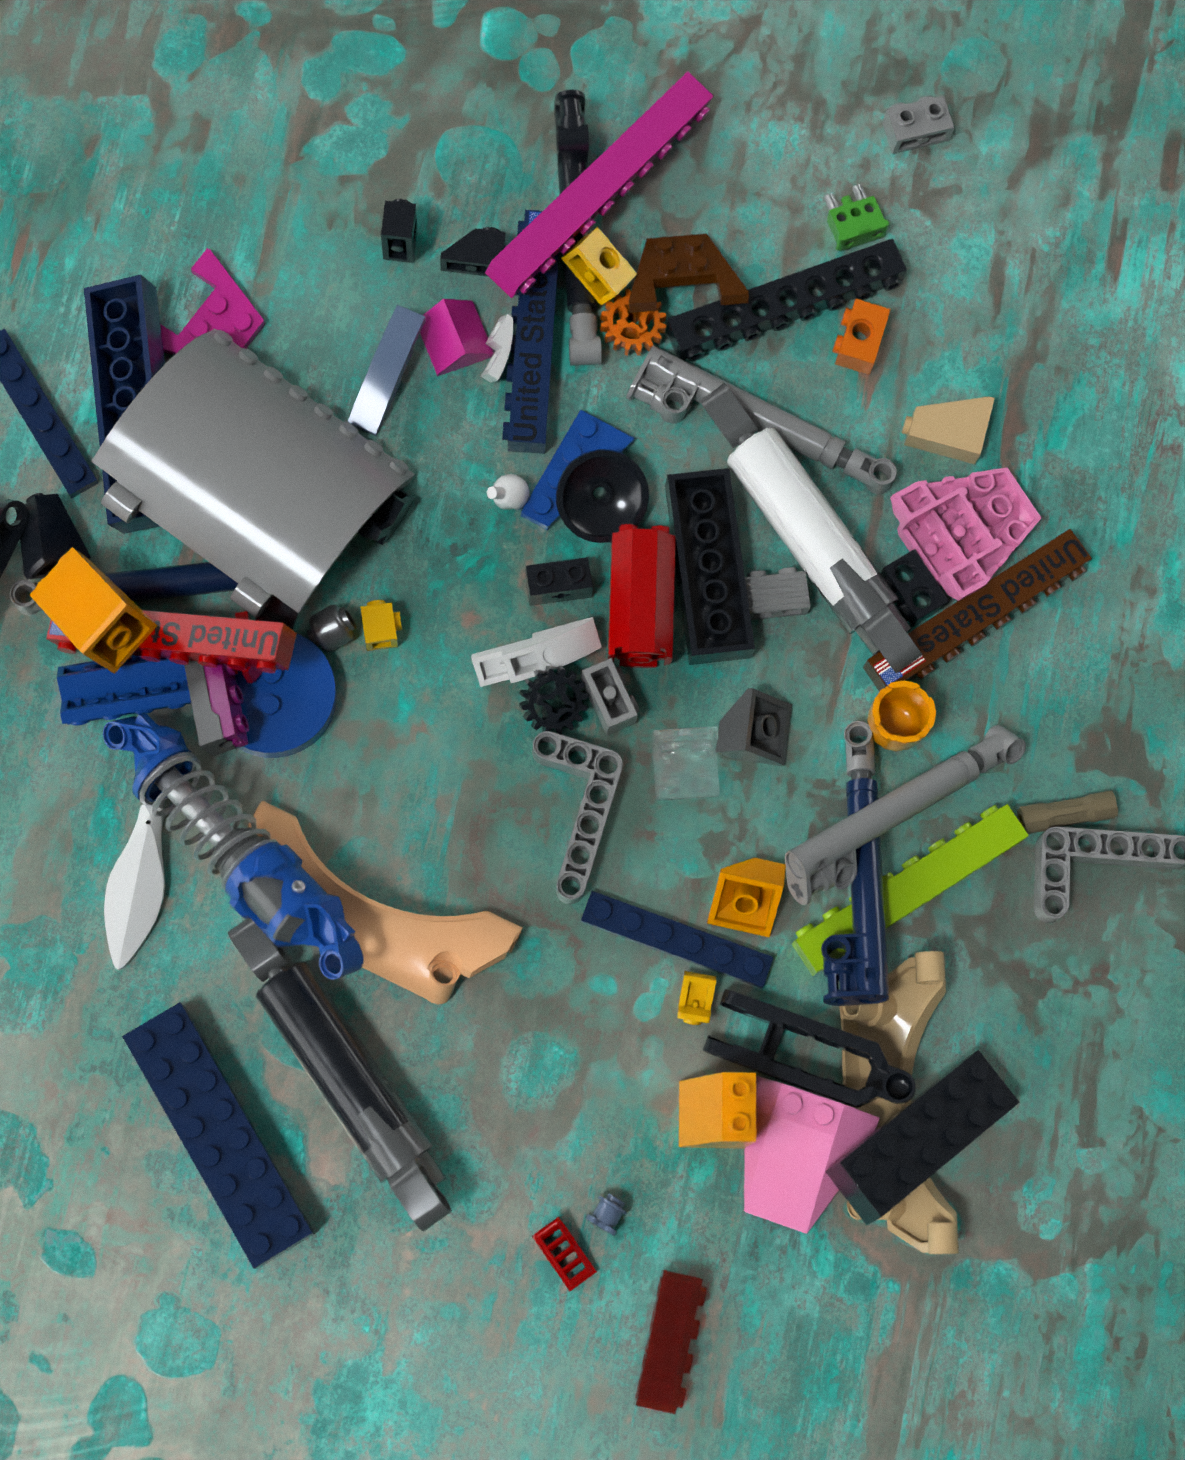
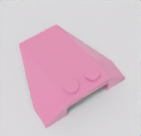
M756 1076V1142L744 1148V1212L808 1234L839 1191L825 1171L877 1129L880 1118L819 1095Z

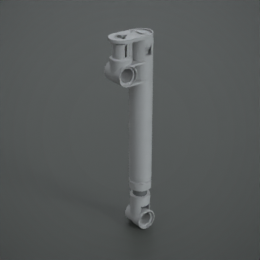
M653 346L649 351L627 393L626 399L631 401L633 398H636L650 405V409L659 413L663 420L675 424L681 422L686 417L694 400L699 402L725 383L758 428L757 432H761L766 428H775L790 449L816 462L820 461L822 465L833 469L834 465L844 469V474L864 483L867 489L874 494H884L887 492L896 478V466L889 459H876L856 448L852 451L844 447L846 441L838 437L834 438L831 436L832 434L656 346ZM676 401L682 408L673 410L667 406V403ZM883 472L888 480L880 481L875 478L874 473Z
M1001 725L993 726L986 733L984 740L971 747L968 752L961 751L950 759L943 761L787 851L785 854L787 885L793 898L799 904L807 905L811 902L812 895L821 890L827 891L834 886L838 889L847 888L857 875L856 850L975 781L980 773H985L1002 762L1007 764L1016 763L1025 752V741Z

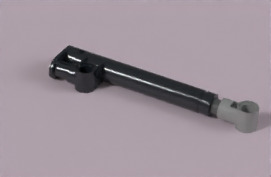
M564 90L555 96L554 119L556 125L559 195L588 168L589 132L588 124H585L584 118L585 94L578 90ZM579 233L573 239L577 243L584 236ZM564 263L567 310L573 313L569 318L570 332L572 334V338H569L570 366L601 364L600 336L596 337L598 330L597 317L592 312L597 309V300Z

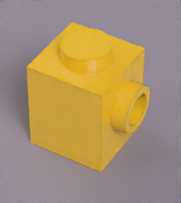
M373 600L368 602L367 606H361L367 651L398 647L396 631L402 630L400 611L393 612L392 602L385 603L384 600Z

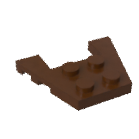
M707 234L647 238L629 298V313L657 311L655 288L716 283L721 305L748 303L749 292Z

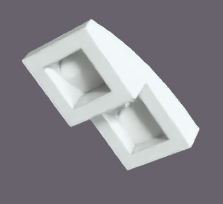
M508 314L499 318L485 343L493 348L495 352L480 377L490 383L499 380L510 353L513 338V317Z

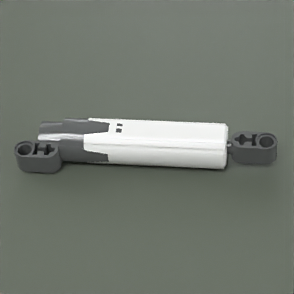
M725 383L701 399L699 402L733 448L739 445L729 455L728 466L849 634L856 632L873 656L881 652L896 674L922 656V653L907 634L912 629L895 605L898 597L775 428H766L754 434L758 431V428Z

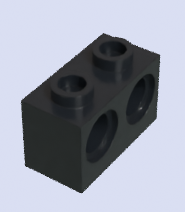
M915 549L883 567L880 573L898 597L896 607L912 627L943 610L949 601ZM895 573H906L910 581L906 583L899 581ZM912 598H922L926 602L927 607H916Z

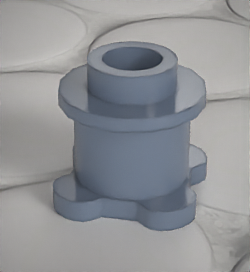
M608 1193L606 1198L598 1197L600 1202L592 1215H587L585 1219L615 1236L617 1231L614 1229L622 1215L626 1216L627 1212L622 1209L625 1203Z

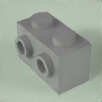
M944 95L939 97L925 96L917 102L909 104L904 102L896 103L886 110L882 121L892 154L947 142L950 140L954 130Z
M612 658L582 670L581 680L585 684L584 688L589 694V699L606 736L635 724L637 713L640 712L638 704L633 695H628L624 684H626L625 676L619 666L615 667Z

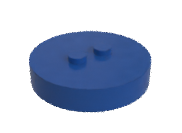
M296 634L289 670L276 669L275 673L262 672L254 683L247 684L241 670H238V673L235 674L236 683L243 694V703H240L242 713L249 724V731L246 732L248 745L237 747L238 749L263 758L287 757L299 753L314 744L331 723L337 702V689L332 668L322 651L313 642L300 634Z

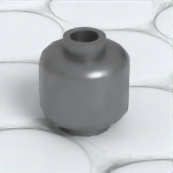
M329 605L310 617L309 624L311 629L307 631L311 642L317 647L321 645L326 651H333L353 639V630L356 629V624L345 607L340 608L337 605Z

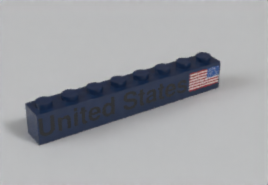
M525 210L524 221L518 220L517 235L542 211ZM559 253L554 257L556 260L555 264L545 274L540 271L533 277L536 282L525 294L519 291L515 295L519 296L518 306H512L511 317H513V324L517 325L516 335H513L510 353H514V364L508 363L507 382H512V393H505L504 411H510V421L503 422L502 440L508 441V451L545 454Z

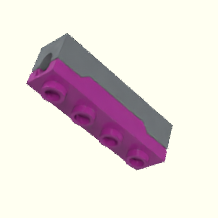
M189 661V664L184 665L199 747L212 756H216L237 747L248 745L246 732L249 731V724L242 713L240 703H243V694L235 678L238 670L229 668L227 664H218L216 668L200 665L197 661Z

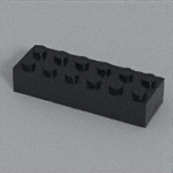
M730 469L668 474L665 492L671 534L675 536V565L689 665L750 659L754 653L755 645Z
M977 1050L943 1075L825 1172L863 1222L868 1225L884 1216L1020 1102L981 1052Z

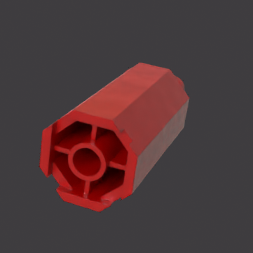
M623 524L619 526V532L612 533L608 659L612 658L613 663L614 658L620 659L619 665L623 667L655 668L659 660H664V666L670 665L672 661L675 536L669 534L670 528L667 526L657 525L652 526L651 529H638L636 525Z

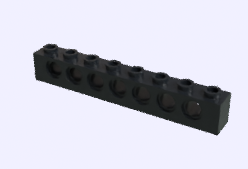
M892 238L748 289V303L721 305L720 300L670 317L667 319L666 332L676 356L682 360L695 361L703 357L708 351L714 349L723 351L731 347L736 341L756 339L762 334L761 332L773 329V331L784 329L792 321L801 319V321L809 320L820 311L829 309V311L837 310L848 301L854 299L865 300L871 297L874 292L882 289L885 291L893 290L901 285L907 269ZM864 270H874L877 276H869ZM844 279L848 281L850 285L841 286L837 283L836 280ZM817 289L822 295L813 296L808 290ZM789 299L794 305L790 307L785 306L780 300ZM761 309L766 315L762 317L756 316L752 310ZM733 319L738 325L730 327L724 323V320ZM705 329L710 335L701 337L695 331Z

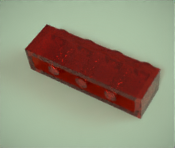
M661 1270L634 1400L635 1406L676 1414L677 1407L683 1408L686 1388L681 1387L684 1373L690 1374L693 1354L688 1353L690 1340L697 1339L700 1320L695 1319L697 1306L703 1307L707 1287L702 1286V1278Z

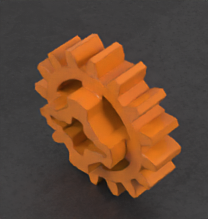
M626 289L624 297L618 294L614 297V303L611 301L605 303L607 311H601L600 320L604 322L601 323L600 330L601 332H607L605 334L606 343L614 341L613 350L617 351L620 347L625 348V355L628 356L630 350L635 349L637 356H640L643 347L648 351L651 350L653 347L652 341L657 344L661 343V334L665 333L666 324L663 323L666 321V313L660 312L662 308L661 302H657V311L629 313L631 291ZM618 312L620 319L617 320L616 324L614 325L613 318L615 314ZM653 319L654 326L649 333L647 325Z

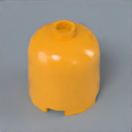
M903 680L888 684L875 697L868 713L867 723L873 733L875 743L886 750L895 752L909 750L926 737L934 725L936 717L934 700L917 683Z

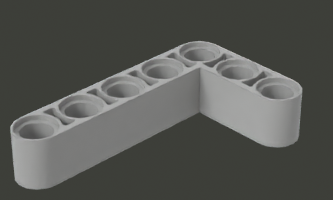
M545 731L539 733L533 741L532 754L535 761L543 766L588 779L556 884V894L559 900L565 904H575L584 895L621 775L623 762L620 755L613 750ZM549 742L554 745L556 750L550 755H544L540 753L538 746L541 743ZM578 751L585 755L586 760L578 765L572 763L568 756L572 752ZM603 761H611L615 764L616 771L611 774H605L600 770L599 764ZM600 790L606 794L607 801L602 804H596L590 799L589 795L593 791ZM586 820H592L597 824L598 830L593 834H586L581 830V823ZM582 850L587 853L589 860L582 865L576 864L571 859V854L574 851ZM572 880L579 885L580 890L574 895H567L561 886L565 881Z
M1051 827L1038 837L1035 844L1034 913L1036 917L1042 922L1052 923L1067 913L1070 897V862L1180 869L1185 866V859H1178L1173 852V848L1175 845L1180 846L1185 852V836L1070 827ZM1051 836L1057 839L1059 850L1055 851L1048 847L1047 837ZM1079 839H1085L1089 842L1091 846L1090 853L1080 850L1078 846ZM1111 841L1118 842L1121 845L1122 855H1116L1111 851ZM1142 843L1149 844L1152 847L1153 857L1144 855L1141 848ZM1046 868H1053L1057 871L1059 876L1058 882H1052L1046 877ZM1046 899L1056 902L1058 906L1057 914L1049 913L1046 910Z

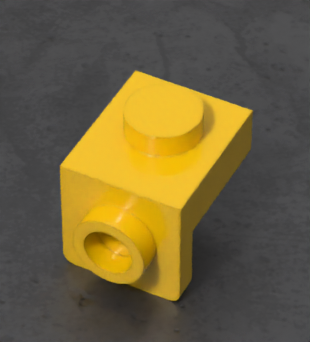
M684 971L677 1008L678 1018L691 1025L710 1023L716 976Z

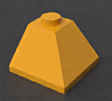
M752 858L721 868L707 924L770 938L784 888L786 865Z

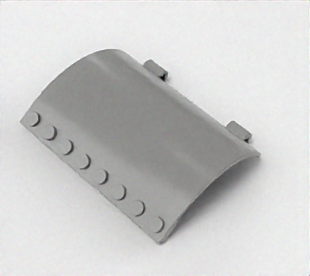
M213 329L184 346L150 379L121 415L98 449L91 462L117 480L105 493L101 505L127 524L141 512L238 583L230 599L257 618L263 613L271 602L273 595L299 613L328 570L364 524L391 495L407 486L415 474L408 470V466L403 461L392 458L383 452L382 446L377 442L367 440L360 435L354 425L342 422L334 416L333 411L329 407L316 403L309 398L308 393L303 388L292 385L283 379V375L277 369L267 367L257 360L258 357L254 352L241 348L234 343L228 333Z

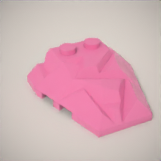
M1008 467L974 472L969 477L955 479L954 476L944 477L942 481L927 483V480L917 481L893 494L890 498L893 513L900 522L897 528L899 537L909 552L914 549L917 551L938 585L943 587L947 595L958 601L983 588L1041 519V516Z

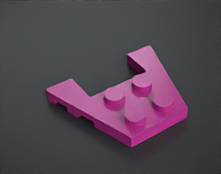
M207 248L192 266L191 271L192 274L213 287L214 290L179 335H176L160 324L163 353L176 354L192 340L213 329L228 333L234 343L241 348H247L265 325L261 315L213 252Z

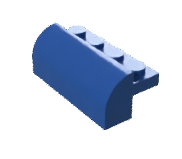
M132 655V659H127L115 674L95 661L58 667L56 678L62 700L60 708L62 724L77 726L93 720H113L120 718L122 715L134 713L148 714L157 709H177L184 707L186 704H191L184 665L173 663L169 659L161 658L160 662H151L142 659L141 656Z

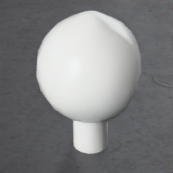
M514 474L501 476L496 480L493 487H489L487 490L488 498L493 499L500 509L520 510L527 503L530 494L526 481Z

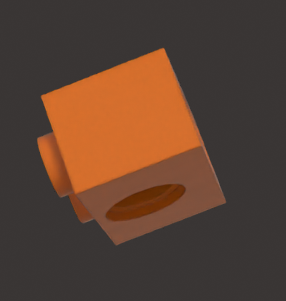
M855 299L852 309L846 307L841 325L846 326L843 336L837 335L832 351L838 354L835 365L870 375L891 309L859 299ZM861 332L867 339L859 340L854 337L853 333Z

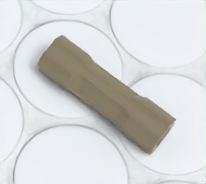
M1112 790L1053 803L1021 806L1017 809V818L1028 834L1046 831L1051 827H1061L1083 822H1098L1114 819L1118 816L1116 797Z

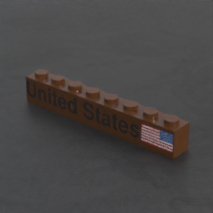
M1068 529L991 579L980 590L957 601L909 632V637L922 653V656L897 674L881 652L867 659L862 668L879 692L892 682L911 681L917 676L922 680L936 670L935 664L942 660L948 663L962 653L959 649L969 643L973 647L987 637L985 632L992 627L999 630L1012 621L1010 616L1018 610L1021 614L1029 611L1037 604L1035 599L1045 594L1048 598L1062 588L1060 583L1070 578L1071 581H1074L1087 572L1085 567L1092 558L1073 531Z

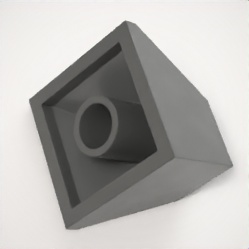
M748 688L719 721L716 752L735 760L785 766L792 704L754 688Z

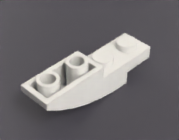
M590 617L532 633V638L472 654L471 659L480 687L509 679L511 684L535 677V670L544 674L546 673V666H550L555 670L559 666H565L591 654L602 646L594 618Z

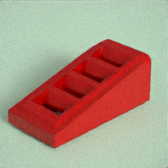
M557 1217L531 1236L569 1292L597 1272L560 1217ZM559 1229L562 1236L546 1246L543 1240ZM567 1241L570 1246L554 1257L551 1251ZM575 1252L578 1257L561 1268L559 1262ZM582 1263L585 1269L569 1279L566 1274Z

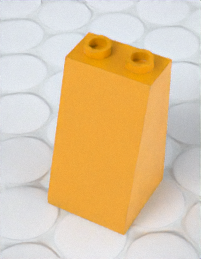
M73 547L59 559L56 566L45 578L38 582L36 588L30 593L31 598L83 655L114 674L158 626L89 558Z
M721 1072L679 1081L678 1148L744 1149L756 1142V1073Z

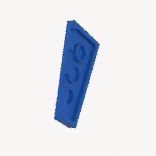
M580 409L523 507L521 516L549 530L560 518L556 506V488L561 474L570 462L592 450L608 449L622 453L634 443L635 438Z

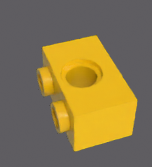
M598 227L581 238L561 258L600 305L618 295L637 275L629 262L619 253L609 238Z

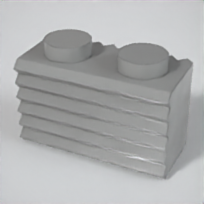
M789 567L780 569L778 574L766 575V571H753L747 574L748 577H745L751 620L798 616L808 613L810 601L805 571L797 572V568Z

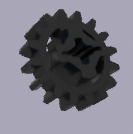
M546 666V674L542 675L538 670H535L536 679L534 681L530 679L525 680L529 688L528 690H520L519 694L526 701L520 702L519 707L522 710H528L523 717L527 722L532 721L531 726L536 731L542 726L543 732H551V729L554 728L557 734L562 735V727L566 726L572 731L574 729L572 724L574 719L579 722L583 721L579 712L580 710H588V706L582 700L589 698V694L586 691H580L585 684L581 679L575 681L577 675L572 670L566 674L563 666H559L556 672L550 666ZM549 682L548 685L540 689V687ZM566 683L571 687L573 697L566 695ZM557 695L562 701H554L551 706L547 700L555 699ZM534 703L542 706V717L536 713Z

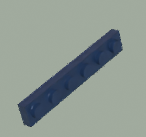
M4 328L0 331V382L72 499L99 483Z
M591 891L580 923L760 989L765 984L774 958Z

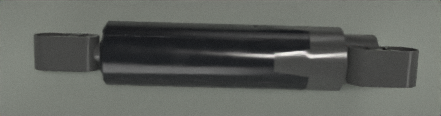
M251 918L245 919L228 931L231 941L256 977L262 982L269 978L256 992V999L380 1182L383 1183L388 1180L394 1194L417 1227L422 1231H426L451 1213L452 1210L448 1201L437 1186L446 1177L428 1152L433 1146L308 963L304 961L297 962L285 969V966L290 963L288 955L282 947H277Z

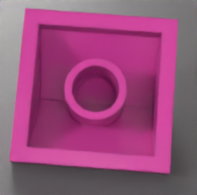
M443 299L423 314L426 321L420 335L437 377L492 357L494 352L491 347L485 344L488 337L473 300Z

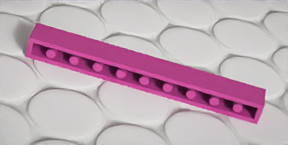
M687 71L490 262L485 274L509 297L513 298L519 291L525 294L536 282L533 277L540 271L545 274L555 264L556 260L554 257L559 252L565 255L576 243L573 238L581 233L584 236L596 223L593 219L599 213L605 216L615 205L613 199L618 194L623 198L635 185L632 181L637 176L642 179L653 168L654 165L651 162L656 157L662 160L673 148L671 143L675 139L681 141L690 132L692 127L689 125L694 120L700 123L711 110L708 105L714 96Z

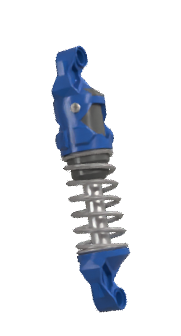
M147 713L139 714L138 717L132 716L107 722L103 728L105 744L113 750H126L134 753L135 777L132 786L133 795L144 805L153 804L152 815L155 817L170 813L166 821V829L168 831H175L184 827L180 834L179 843L181 845L187 846L199 841L194 849L193 858L195 860L207 859L213 855L208 864L207 873L210 875L221 873V888L229 895L230 905L244 919L251 918L277 947L296 945L319 947L320 970L328 979L335 980L358 971L362 967L363 954L354 936L355 930L345 921L340 897L328 894L302 868L303 860L288 845H281L275 839H270V833L266 829H256V818L251 814H242V804L238 800L229 799L226 787L215 785V777L210 771L201 770V761L186 747L180 731L167 726L157 725ZM200 775L206 776L210 781V786L196 790L195 786L199 781ZM219 790L223 793L224 799L211 805L209 800L212 797L213 791ZM167 798L173 802L172 805L164 810H157L160 803ZM227 805H234L237 808V815L224 819L222 815ZM181 811L187 818L172 826L171 822ZM241 819H247L251 823V828H238ZM193 826L200 831L196 836L185 840L186 835ZM209 840L214 847L199 855L203 845Z

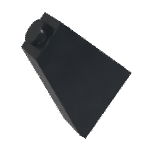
M36 493L27 498L25 505L29 511V520L20 538L23 570L27 580L45 578L56 566L59 559L72 547L87 558H91L58 494L44 495L43 493Z

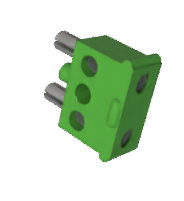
M860 184L852 188L857 200L853 202L850 195H847L841 199L843 206L839 207L834 194L830 193L824 197L829 209L827 223L837 243V251H843L886 236L889 221L884 219L874 195L867 197Z

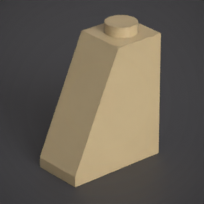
M982 397L917 406L912 416L906 415L901 431L902 434H906L904 445L975 464L981 455L995 398Z

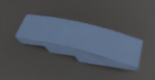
M396 306L369 366L348 423L354 425L357 429L377 436L401 385V377L409 363L415 342L426 321L425 316L402 306Z

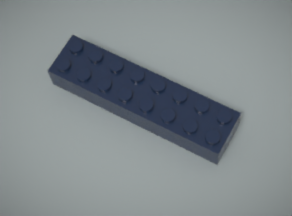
M141 274L84 288L100 446L138 393L165 365L156 286ZM102 470L105 494L117 480ZM106 508L107 524L123 534L159 526L141 512L127 524Z
M179 1002L123 1035L125 1043L253 1269L260 1268L315 1234L186 1007Z

